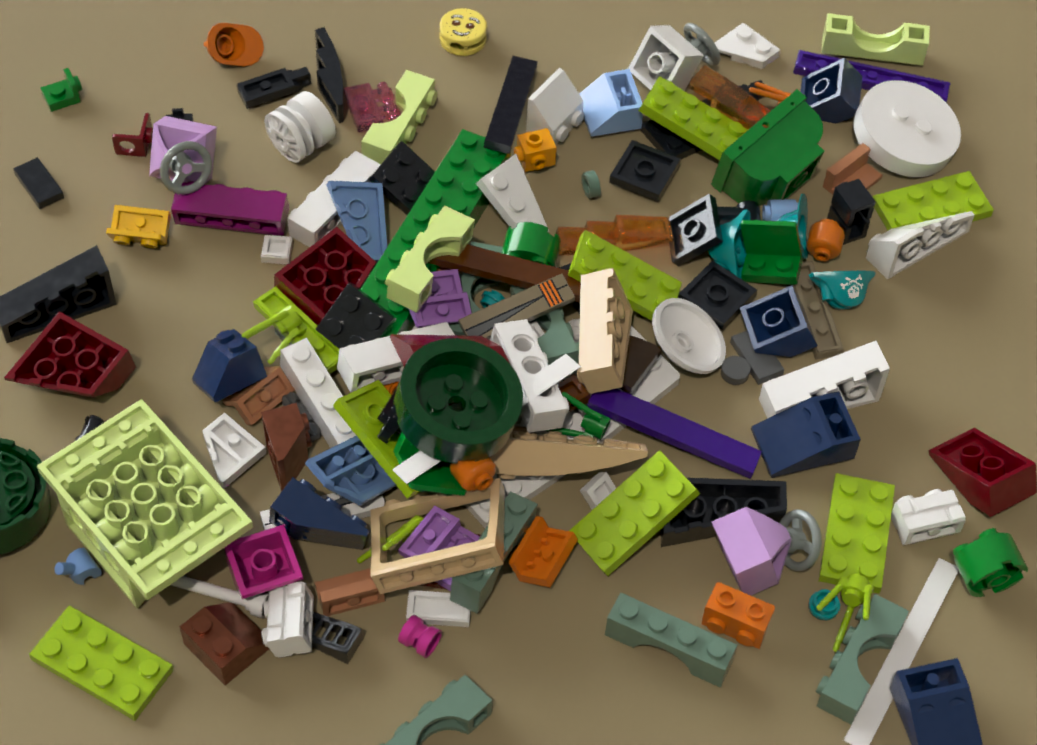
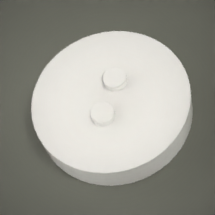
M886 81L872 87L866 93L854 115L853 126L859 144L864 143L871 149L869 157L885 169L903 176L926 177L938 173L948 164L961 141L960 125L950 106L933 91L908 81Z

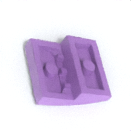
M458 269L431 272L433 274L431 295L418 312L409 309L417 328L443 322L448 324L458 323L459 319L472 314L468 294L462 290Z
M434 505L398 551L404 558L475 542L480 536L462 527L459 518ZM453 577L435 582L451 591Z

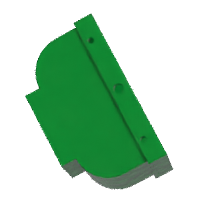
M796 89L725 149L721 155L711 185L719 193L724 191L737 203L750 200L757 202L761 206L766 204L768 200L788 199L810 180L825 150L818 145L823 135L822 120L806 102L807 97Z

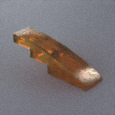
M706 65L702 66L690 82L689 89L711 101L710 107L716 108L720 113L733 119V121L739 122L748 130L770 112L768 108L749 93Z
M616 215L613 222L587 221L585 227L558 226L556 234L561 239L559 255H574L579 238L585 230L624 251L647 248L672 242L673 240L669 217Z

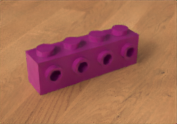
M195 181L183 182L181 186L191 185ZM204 184L199 190L191 194L180 195L175 193L171 212L175 224L284 236L289 203L287 193H281L277 190L261 191L249 187L234 188L222 184Z

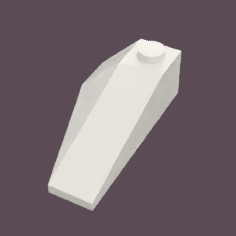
M971 211L892 228L883 234H877L869 241L866 259L888 280L968 233L975 214Z

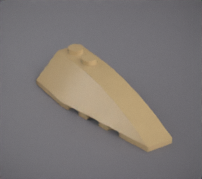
M515 426L505 446L491 456L490 459L496 465L495 474H498L499 478L515 479L516 476H555L614 467L646 458L648 456V449L646 444L614 439H604L603 444L597 443L596 438L586 435L575 436L572 440L567 439V436L557 431H549V433L544 435H537L534 432L528 433L526 427Z

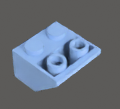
M630 69L604 73L579 93L584 100V120L590 137L641 129L643 113L638 110L642 105V100Z

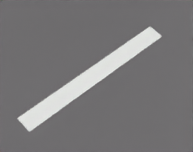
M565 354L533 375L532 389L536 397L581 366ZM523 391V406H524V405L527 404L529 401H528V399H527V397H526V395H525V393H524V391ZM419 451L392 470L408 484L441 460Z
M941 558L937 560L844 738L845 742L851 745H870L893 700L890 686L894 676L899 670L909 669L959 571L957 566Z

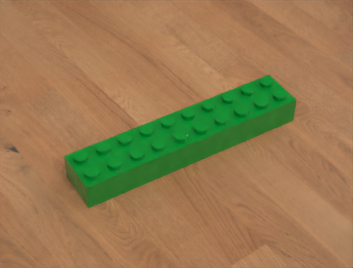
M462 129L363 284L361 290L397 318L384 337L391 334H399L403 331H411L415 326L408 308L386 298L388 286L385 284L388 273L392 269L396 270L400 265L404 252L406 250L410 251L413 248L417 235L420 232L424 233L431 217L434 214L438 215L442 208L447 206L475 219V227L490 203L476 183L511 158V152L506 154L483 148L486 137ZM426 263V267L430 272L438 271L440 266Z

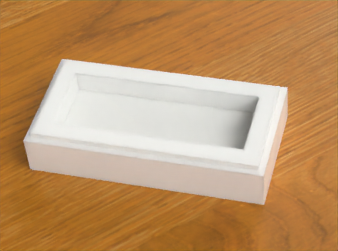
M409 590L406 621L415 614L423 619L424 624L469 627L471 610L450 601V593Z

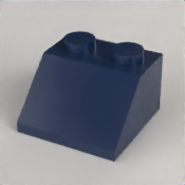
M842 58L802 77L800 92L807 97L806 102L820 116L823 122L837 124L854 117L860 105L863 76L845 58Z
M792 285L740 307L755 353L793 357L818 346L803 304Z
M235 329L222 331L217 334L216 338L208 341L192 381L216 403L267 377L257 347L248 339L243 338Z

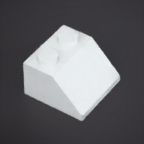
M559 68L528 98L526 132L548 128L555 145L563 142L569 131L574 126H579L584 118V100L563 69Z

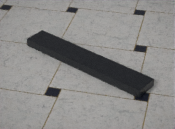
M512 56L483 148L510 154L538 61Z

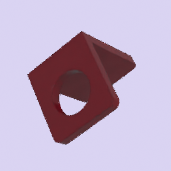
M145 113L139 136L113 134L112 141L115 154L146 157L149 143H152L153 136L150 113ZM120 142H130L135 148L126 149L120 145Z

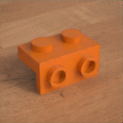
M536 516L518 547L513 552L509 564L520 582L550 588L578 539L572 531L549 528L543 517Z
M717 582L705 606L701 624L707 626L714 633H723L736 639L744 646H753L760 649L775 606Z

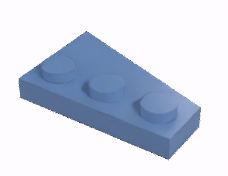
M328 181L326 186L347 236L375 260L377 264L387 248L383 184Z

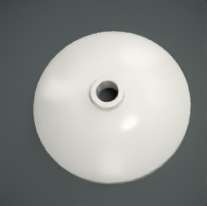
M680 298L666 299L656 307L652 317L654 335L658 345L672 362L687 371L698 374L714 372L722 365L726 356L724 338L714 320L703 309L690 301Z

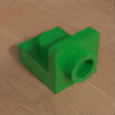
M69 68L63 69L65 80L40 87L50 112L81 102L79 91H82L80 80L77 75L72 76Z

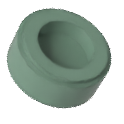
M594 170L584 172L581 181L585 195L589 199L599 197L601 195V187L596 172Z

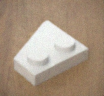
M744 23L715 42L719 53L732 56L731 61L747 63L759 69H763L780 55L779 48Z
M225 412L202 430L220 486L223 489L266 454V447Z

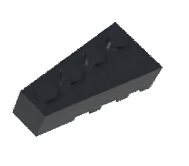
M96 245L0 296V329L6 343L43 331L59 311L75 320L117 305L109 270L98 246Z
M687 478L700 494L661 528V547L717 537L712 521L744 507L755 510L779 523L787 511L786 481Z

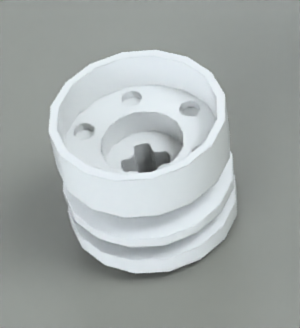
M303 91L287 101L286 106L282 105L267 114L264 120L266 131L274 146L284 157L294 163L313 153L314 148H320L334 139L336 134L335 124L325 105L315 95L307 91Z

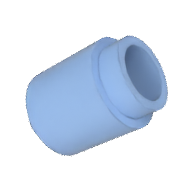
M795 199L768 200L767 205H763L762 208L763 221H778L782 215L797 210L798 202Z

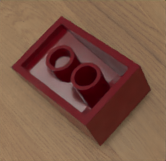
M972 428L929 450L930 457L966 500L990 517L1037 493L1036 463L976 428Z

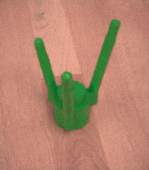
M562 392L563 397L585 413L580 425L585 431L566 428L544 431L562 432V435L572 437L586 435L601 440L609 427L611 418L592 410L568 393Z

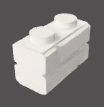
M934 489L921 497L914 498L912 495L901 497L895 502L891 513V520L895 529L898 530V536L902 545L960 533L966 521V516L958 504V499L953 490L942 492L940 489Z
M302 581L269 590L268 601L264 602L263 609L267 618V627L262 629V640L275 657L291 656L292 653H308L312 650L314 595L306 583Z

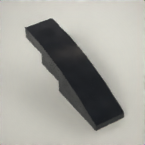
M325 27L315 30L318 90L338 123L344 122V91L340 62Z

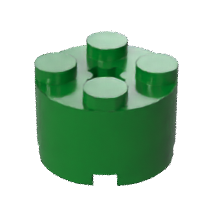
M533 222L517 223L516 228L512 229L510 226L507 229L501 253L556 267L561 239L556 233L554 236L549 234L548 227Z
M996 528L983 531L979 535V539L970 544H961L953 550L955 564L970 595L974 597L985 596L983 591L992 589L994 593L1002 592L1024 578L1023 570L1028 572V567L1012 535L1009 533H998Z

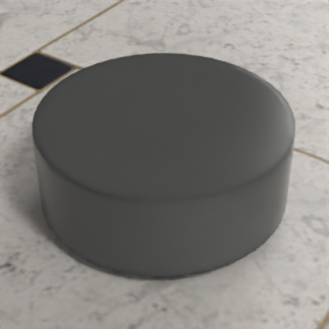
M740 356L727 357L722 363L721 376L729 384H743L749 378L750 364L745 358Z

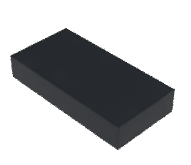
M38 157L13 168L15 176L39 209L64 198L63 191Z

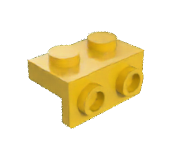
M114 205L111 228L106 229V234L113 239L114 243L120 245H130V242H139L141 246L146 248H157L158 245L166 246L171 213L166 210Z

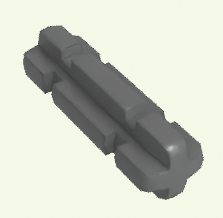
M290 392L282 397V405L286 406L297 403L300 414L306 413L310 426L308 432L311 442L318 440L321 437V430L316 423H313L314 419L303 403L299 402L300 399L297 394Z

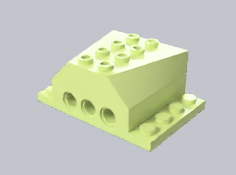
M142 399L37 465L41 476L57 494L66 525L137 609L145 600H149L253 528L252 520Z

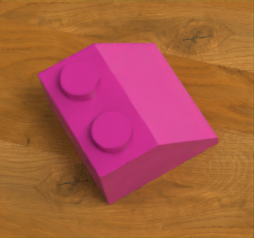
M284 524L236 539L224 547L230 573L242 599L303 580L301 569Z

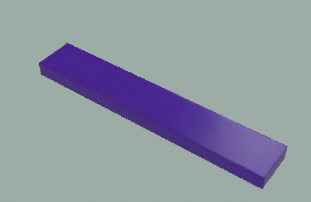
M799 50L793 74L807 76L840 59ZM847 60L863 76L861 89L870 90L877 84L886 81H908L933 91L947 102L950 82Z
M617 388L592 393L587 404L592 410L749 479H751L762 451Z

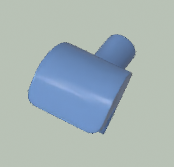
M86 548L74 550L68 555L66 562H59L54 568L57 575H69L74 583L79 585H85L84 580L89 576L95 579L102 575L101 569Z

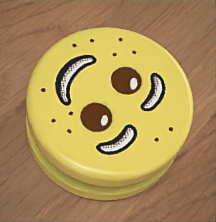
M459 8L447 12L440 21V43L446 51L458 56H469L479 52L485 46L487 23L480 13L472 9Z

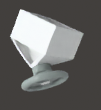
M687 23L683 29L684 38L670 25L650 26L628 69L650 90L658 77L661 76L685 91L701 60L711 66H716L720 63L721 58L717 46L702 28L694 23ZM691 31L696 34L697 38L693 37Z

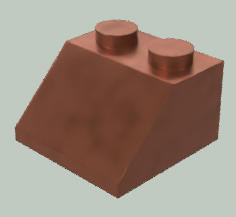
M297 403L261 412L265 443L281 492L292 477L295 479L298 477L305 466V462L308 460L307 448L312 446L308 432L310 426L306 413L300 414Z
M231 602L204 606L179 626L184 645L225 686L269 650V647H266L263 643L262 631Z

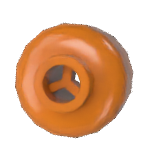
M822 219L811 225L808 233L807 251L818 261L825 262L835 259L842 251L845 238L844 230L836 221L831 219Z
M490 457L476 462L475 460H458L457 463L450 464V472L466 491H483L492 484L496 465Z

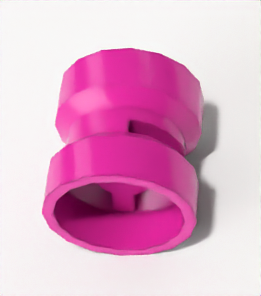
M414 614L402 627L398 642L406 647L412 646L416 648V653L427 658L437 647L442 631L434 626L428 627L424 624L423 619Z

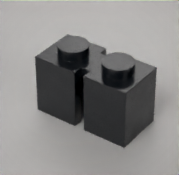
M860 179L843 182L836 186L831 201L832 205L829 208L827 219L836 221L844 230L845 238L843 245L866 237L870 224L869 219L872 217L876 201Z

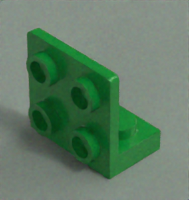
M742 220L740 226L746 250L741 273L742 280L754 283L797 285L803 262L797 223Z
M401 432L393 450L399 465L420 451L405 437L403 432ZM440 461L408 483L411 489L419 492L431 491L445 495L454 494L462 496L467 492L451 474V463Z

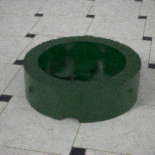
M460 338L433 341L422 346L412 354L403 368L394 397V405L398 417L397 423L405 437L416 448L435 459L449 463H457L458 460H475L476 462L487 459L505 446L514 430L523 406L522 386L517 373L509 362L490 347L472 340ZM451 402H461L464 410L454 411L448 404Z
M0 438V555L23 546L35 537L46 523L51 508L48 483L41 476L37 465L42 463L40 458L31 449L27 451L15 445V441Z

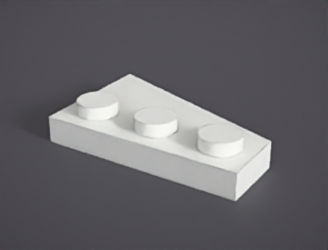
M516 154L476 183L512 229L516 228L517 223L533 222L547 227Z

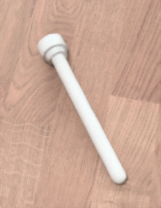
M182 576L171 584V586L244 606L245 610L250 611V615L265 618L263 605L265 601H268V593L263 592L242 599L238 591Z

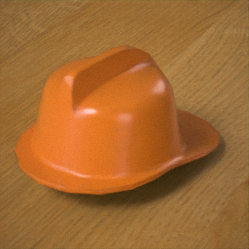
M218 23L211 28L207 41L204 42V47H207L209 55L215 61L224 65H253L259 61L264 50L263 39L259 32L253 27L242 24Z

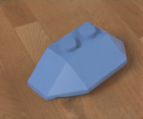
M357 436L305 462L325 488L358 505H362L396 487V484Z

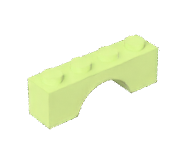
M827 13L822 35L821 53L923 66L929 46L930 26L903 23L893 32L871 34L860 29L856 25L853 16Z
M409 70L404 72L395 87L396 106L403 113L390 122L372 123L361 141L363 155L381 164L401 140L405 144L412 142L419 123L422 124L424 122L429 106H433L436 102L438 92L435 91V79Z
M444 206L438 215L434 214L428 223L426 231L424 233L420 232L417 235L413 248L410 251L406 250L397 269H392L388 273L385 284L388 286L386 298L414 312H418L432 291L433 274L426 267V263L439 256H459L472 239L475 219L447 206Z

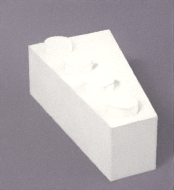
M873 341L763 383L759 401L767 419L811 397L838 391L847 409L878 402L890 367L877 341Z

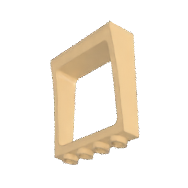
M493 479L492 484L483 491H467L464 496L445 495L443 493L430 495L426 492H420L414 495L411 500L401 502L392 499L385 502L383 507L371 509L370 573L379 593L384 594L504 565L505 488L501 479ZM490 499L486 538L387 562V551L382 550V546L386 544L385 527L387 524L412 518L415 515L428 514L434 505L445 510Z

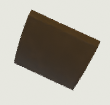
M630 335L623 387L619 389L632 394L661 355L662 348Z

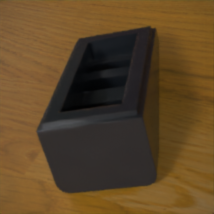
M313 612V623H316L312 630V648L349 664L363 640V629ZM321 627L326 628L321 638L316 637ZM332 631L335 632L336 635L333 638V640L328 641L327 639L331 635ZM342 636L347 638L343 645L338 644Z

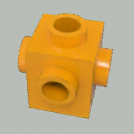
M548 128L517 135V146L513 148V151L525 172L555 165L556 145Z

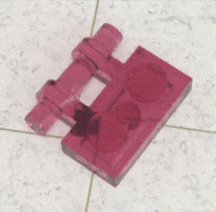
M386 82L378 83V89L374 90L371 89L370 83L344 88V96L357 132L368 131L372 123H383V119L392 121L401 115L398 105L394 104L393 91ZM377 102L383 103L384 106L378 107Z

